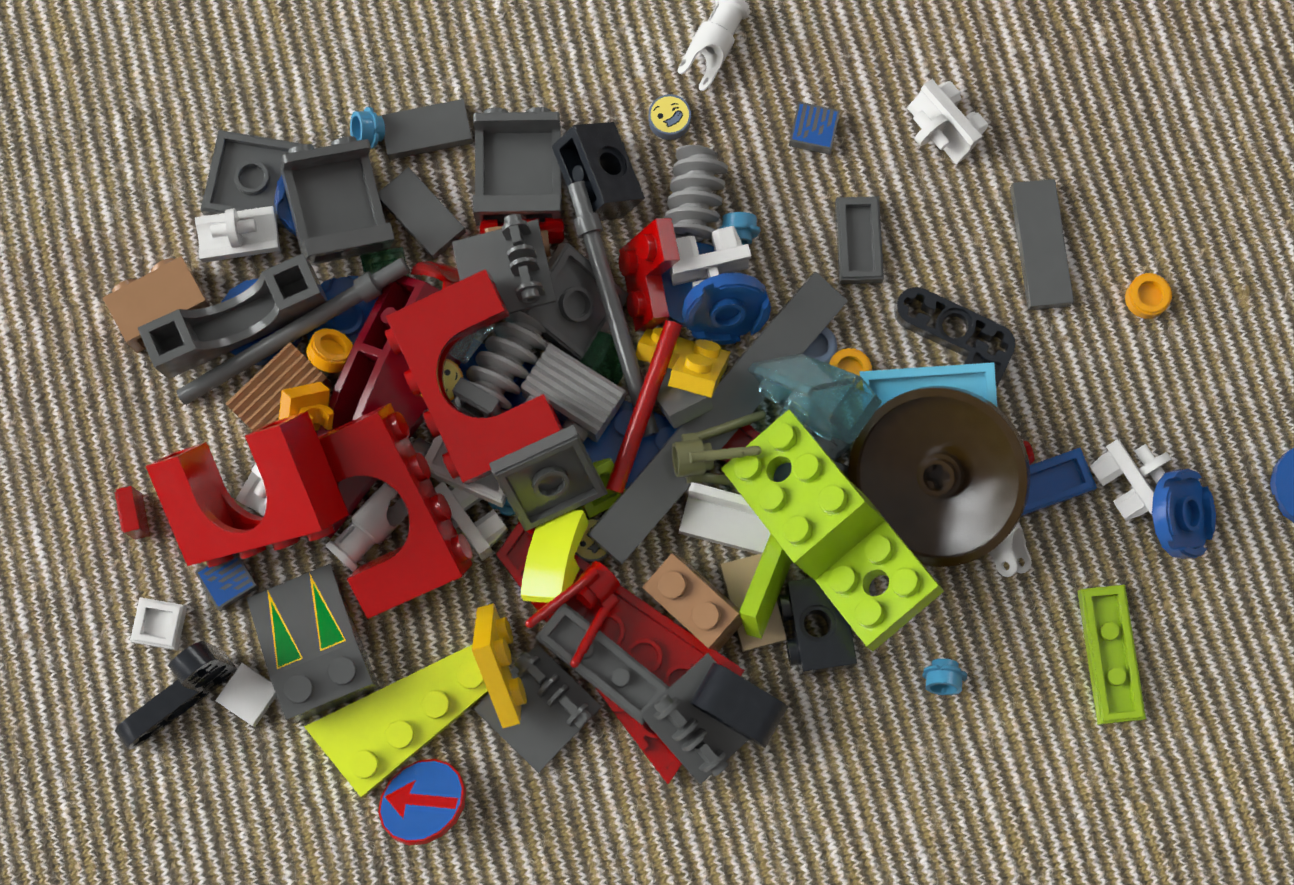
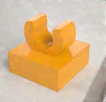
M321 381L283 389L281 391L279 420L308 411L315 431L319 430L320 425L327 430L332 429L334 412L328 407L330 389Z

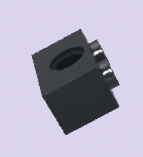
M614 122L573 125L552 145L567 187L572 183L584 181L593 212L599 213L601 221L623 218L645 199Z
M813 578L788 581L784 587L785 594H779V607L782 621L790 620L793 638L786 639L790 666H798L799 676L854 667L857 664L852 630L848 622ZM811 614L823 617L828 627L826 635L814 637L808 634L804 627L805 617Z

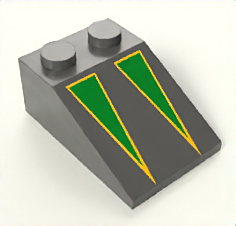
M331 564L246 598L269 677L286 720L298 723L380 688Z

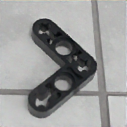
M912 287L903 291L898 297L894 308L897 322L905 329L965 356L966 359L963 364L995 362L997 389L1014 353L1016 343L1012 332L1005 326L926 289ZM915 299L922 303L921 310L931 316L936 308L942 310V312L937 317L934 328H931L927 325L932 317L923 313H918L915 318L907 315L909 308L904 303L911 305ZM953 316L960 318L966 325L965 335L960 338L949 337L944 332L942 326L946 318ZM975 327L982 329L977 336L978 338L988 342L993 337L999 338L1001 340L999 347L1004 349L1005 352L999 350L995 355H991L987 352L989 348L987 343L977 339L972 347L967 342L974 334Z
M199 641L183 650L169 663L168 667L178 680L128 716L115 729L116 734L128 750L134 749L149 740L233 676L237 668L224 650L205 641Z

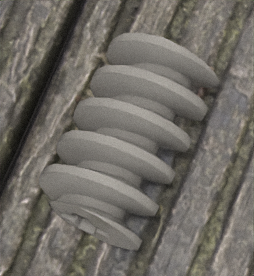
M685 145L676 149L678 161L673 166L675 177L671 180L670 190L672 194L668 196L667 206L670 210L665 213L664 217L672 218L676 238L695 236L696 242L703 239H712L711 234L715 229L706 226V223L719 221L720 214L710 210L709 207L722 205L723 198L711 192L725 188V181L714 175L727 173L728 165L717 160L718 154L716 151L708 147Z
M521 311L509 314L510 316L504 318L506 322L496 324L494 332L497 337L491 336L485 341L487 351H481L476 355L478 366H471L466 371V376L469 379L468 382L500 399L501 408L504 409L512 407L511 403L504 396L505 392L519 395L521 389L513 381L514 378L518 377L526 380L529 374L522 366L524 362L536 365L539 360L532 352L533 348L545 351L548 346L541 337L543 333H546L545 328L533 317Z

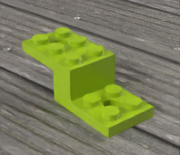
M790 409L746 446H759L762 450L759 455L732 458L721 468L793 563L817 582L865 646L872 652L944 592L942 587L866 495L843 474ZM784 463H791L792 470L790 475L781 482H774L775 470ZM878 576H888L889 585L886 591L879 596H871L869 593L871 582Z

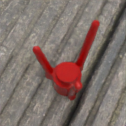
M594 561L571 586L527 619L525 625L528 628L534 627L573 596H576L589 609H592L596 604L599 605L600 609L570 662L571 667L577 668L590 648L608 613L620 602L613 594L620 587V583L606 566L598 561Z

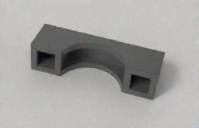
M302 253L262 271L258 280L251 287L227 301L201 309L175 310L138 327V331L154 368L166 378L171 379L281 329L328 300L313 267Z

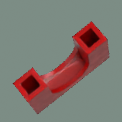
M486 269L386 316L391 327L385 331L386 338L396 356L403 353L410 368L404 372L405 379L415 397L422 394L429 411L423 413L427 427L434 438L441 435L448 452L442 454L446 468L453 479L460 477L462 483L471 484L492 474L489 463L563 430L552 404L545 394L497 416L477 418L465 415L458 410L446 393L443 380L444 366L454 346L468 335L510 316L492 276Z
M391 403L318 437L336 483L354 476H369L380 479L398 492L408 510L410 525L405 544L396 550L360 565L347 578L367 619L462 577L473 564L471 561L472 550L467 539L455 530L450 520L452 513L446 498L441 493L437 494L429 479L431 476L430 467L425 457L421 453L415 452L408 438L410 436L409 426L403 415L398 411H394Z
M308 411L273 421L245 435L266 489L267 504L263 517L244 510L231 497L223 483L207 442L175 451L146 466L187 566L206 562L208 568L215 567L233 559V554L239 553L241 559L249 558L267 549L266 545L272 544L274 550H280L299 542L300 537L304 535L307 536L308 541H315L332 534L335 531L333 524L349 515Z

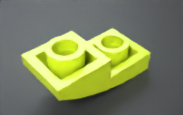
M583 510L569 511L535 528L522 579L521 597L523 601L549 603L573 584L579 571L574 555L589 524Z

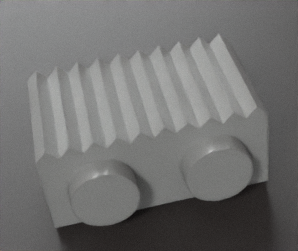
M551 343L547 346L541 358L521 385L522 396L527 399L525 402L545 394L549 398L558 419L564 423L562 428L565 429L574 424L582 442L588 437L597 443L626 399V391Z

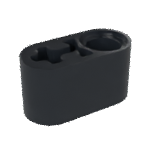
M714 662L690 702L700 711L766 748L788 709V706L779 699Z

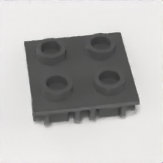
M511 214L504 218L505 224L501 229L452 242L460 281L486 269L492 276L509 314L557 302L538 219L527 222L522 220L520 214Z
M536 644L529 653L525 652L515 662V667L510 671L513 678L520 677L527 698V703L521 705L520 724L503 729L489 694L474 710L539 773L602 706Z
M709 653L703 656L640 714L699 784H702L711 774L717 776L723 772L728 766L726 760L748 741L747 738L690 704L712 663H716Z

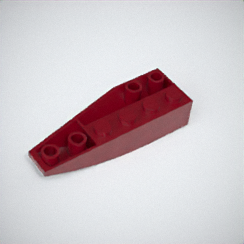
M404 276L382 289L383 294L378 297L360 331L329 400L328 407L334 412L332 429L327 430L320 425L317 433L318 437L391 403L394 411L400 412L405 418L410 430L408 438H411L424 421L423 413L429 411L421 395L414 396L405 379L404 372L410 368L403 353L396 356L386 338L385 331L391 328L386 316L438 292L440 289L425 281L409 276ZM476 332L459 341L451 350L447 359L453 361L459 367ZM354 476L337 482L349 515L378 480L377 478ZM348 516L334 523L333 527L335 531L332 534L325 537L331 539L337 532V530L341 527V525L345 522V520L348 518Z

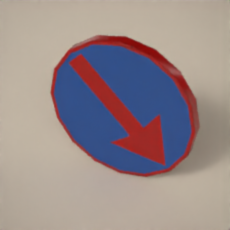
M437 759L419 760L402 768L388 782L381 795L378 813L382 827L395 841L409 846L428 844L442 837L457 823L465 807L466 787L463 778L449 763Z

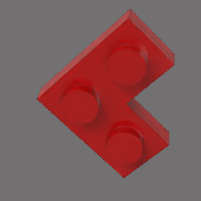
M672 218L654 219L619 250V270L625 277L628 292L627 310L633 318L635 332L646 331V329L653 330L669 318L661 275L680 260Z

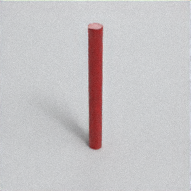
M665 320L606 489L618 494H623L682 328V325L676 322Z

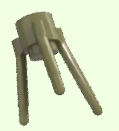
M758 411L696 433L681 434L682 441L672 443V462L676 477H686L687 484L691 482H704L734 486L726 475L706 473L705 471L713 469L714 460L759 455L762 451L759 446L712 450L710 442L703 443L702 441L760 421L766 417V412Z

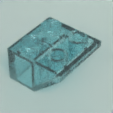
M804 354L754 362L748 369L760 383L757 387L758 391L767 399L782 407L780 415H783L790 409L803 425L809 426L812 431L827 441H831L835 437L852 444L882 403L861 376Z

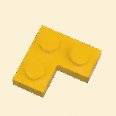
M663 328L646 329L637 345L636 356L638 360L651 362ZM678 337L668 368L672 369L668 386L712 398L727 368L731 352L721 349L719 344L710 340L699 339L691 341Z
M492 603L477 608L472 652L501 726L504 729L520 724L521 705L527 703V698L520 677L513 678L508 667L512 664L511 653L508 644L513 643L511 626L506 617H499L495 604Z

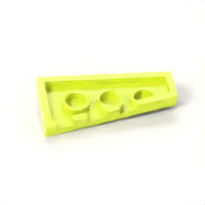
M472 645L304 727L359 796L364 798L488 694V690L473 655Z

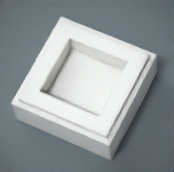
M140 597L130 642L178 651L187 606Z
M241 663L215 701L251 726L256 727L277 695L271 681L246 664Z

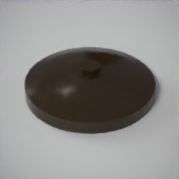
M928 386L913 389L894 397L879 407L867 419L860 429L851 450L848 479L866 495L923 565L950 567L969 563L988 554L1013 531L1024 512L1029 497L1030 465L1026 448L1017 429L1009 418L994 404L964 389L949 386Z

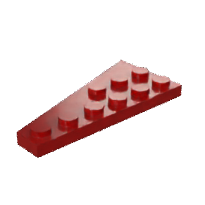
M519 521L496 553V556L521 588L528 550L535 528L525 532ZM574 555V559L579 567L576 580L590 564ZM621 585L613 593L620 602L608 613L599 631L669 687L707 653L717 664L737 675L742 676L744 673V669L716 650L708 649L690 632ZM573 596L566 602L568 606L589 623H592L600 609V606L597 604L592 609H589L576 596ZM531 602L537 611L546 604L544 602ZM555 610L553 613H551L548 617L544 619L546 623L551 619V617L556 613L557 610ZM595 688L668 785L682 763L646 722L641 725Z

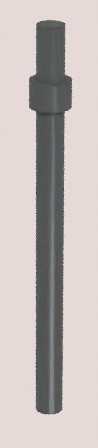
M578 181L568 185L577 216L573 222L578 238H583L634 408L644 380L600 233L604 230L599 213L593 212L585 182ZM653 410L643 438L659 433Z
M401 257L374 274L369 271L353 280L354 285L179 388L177 390L179 399L185 405L191 403L284 348L289 342H294L364 300V302L369 303L383 294V288L410 273L407 263Z

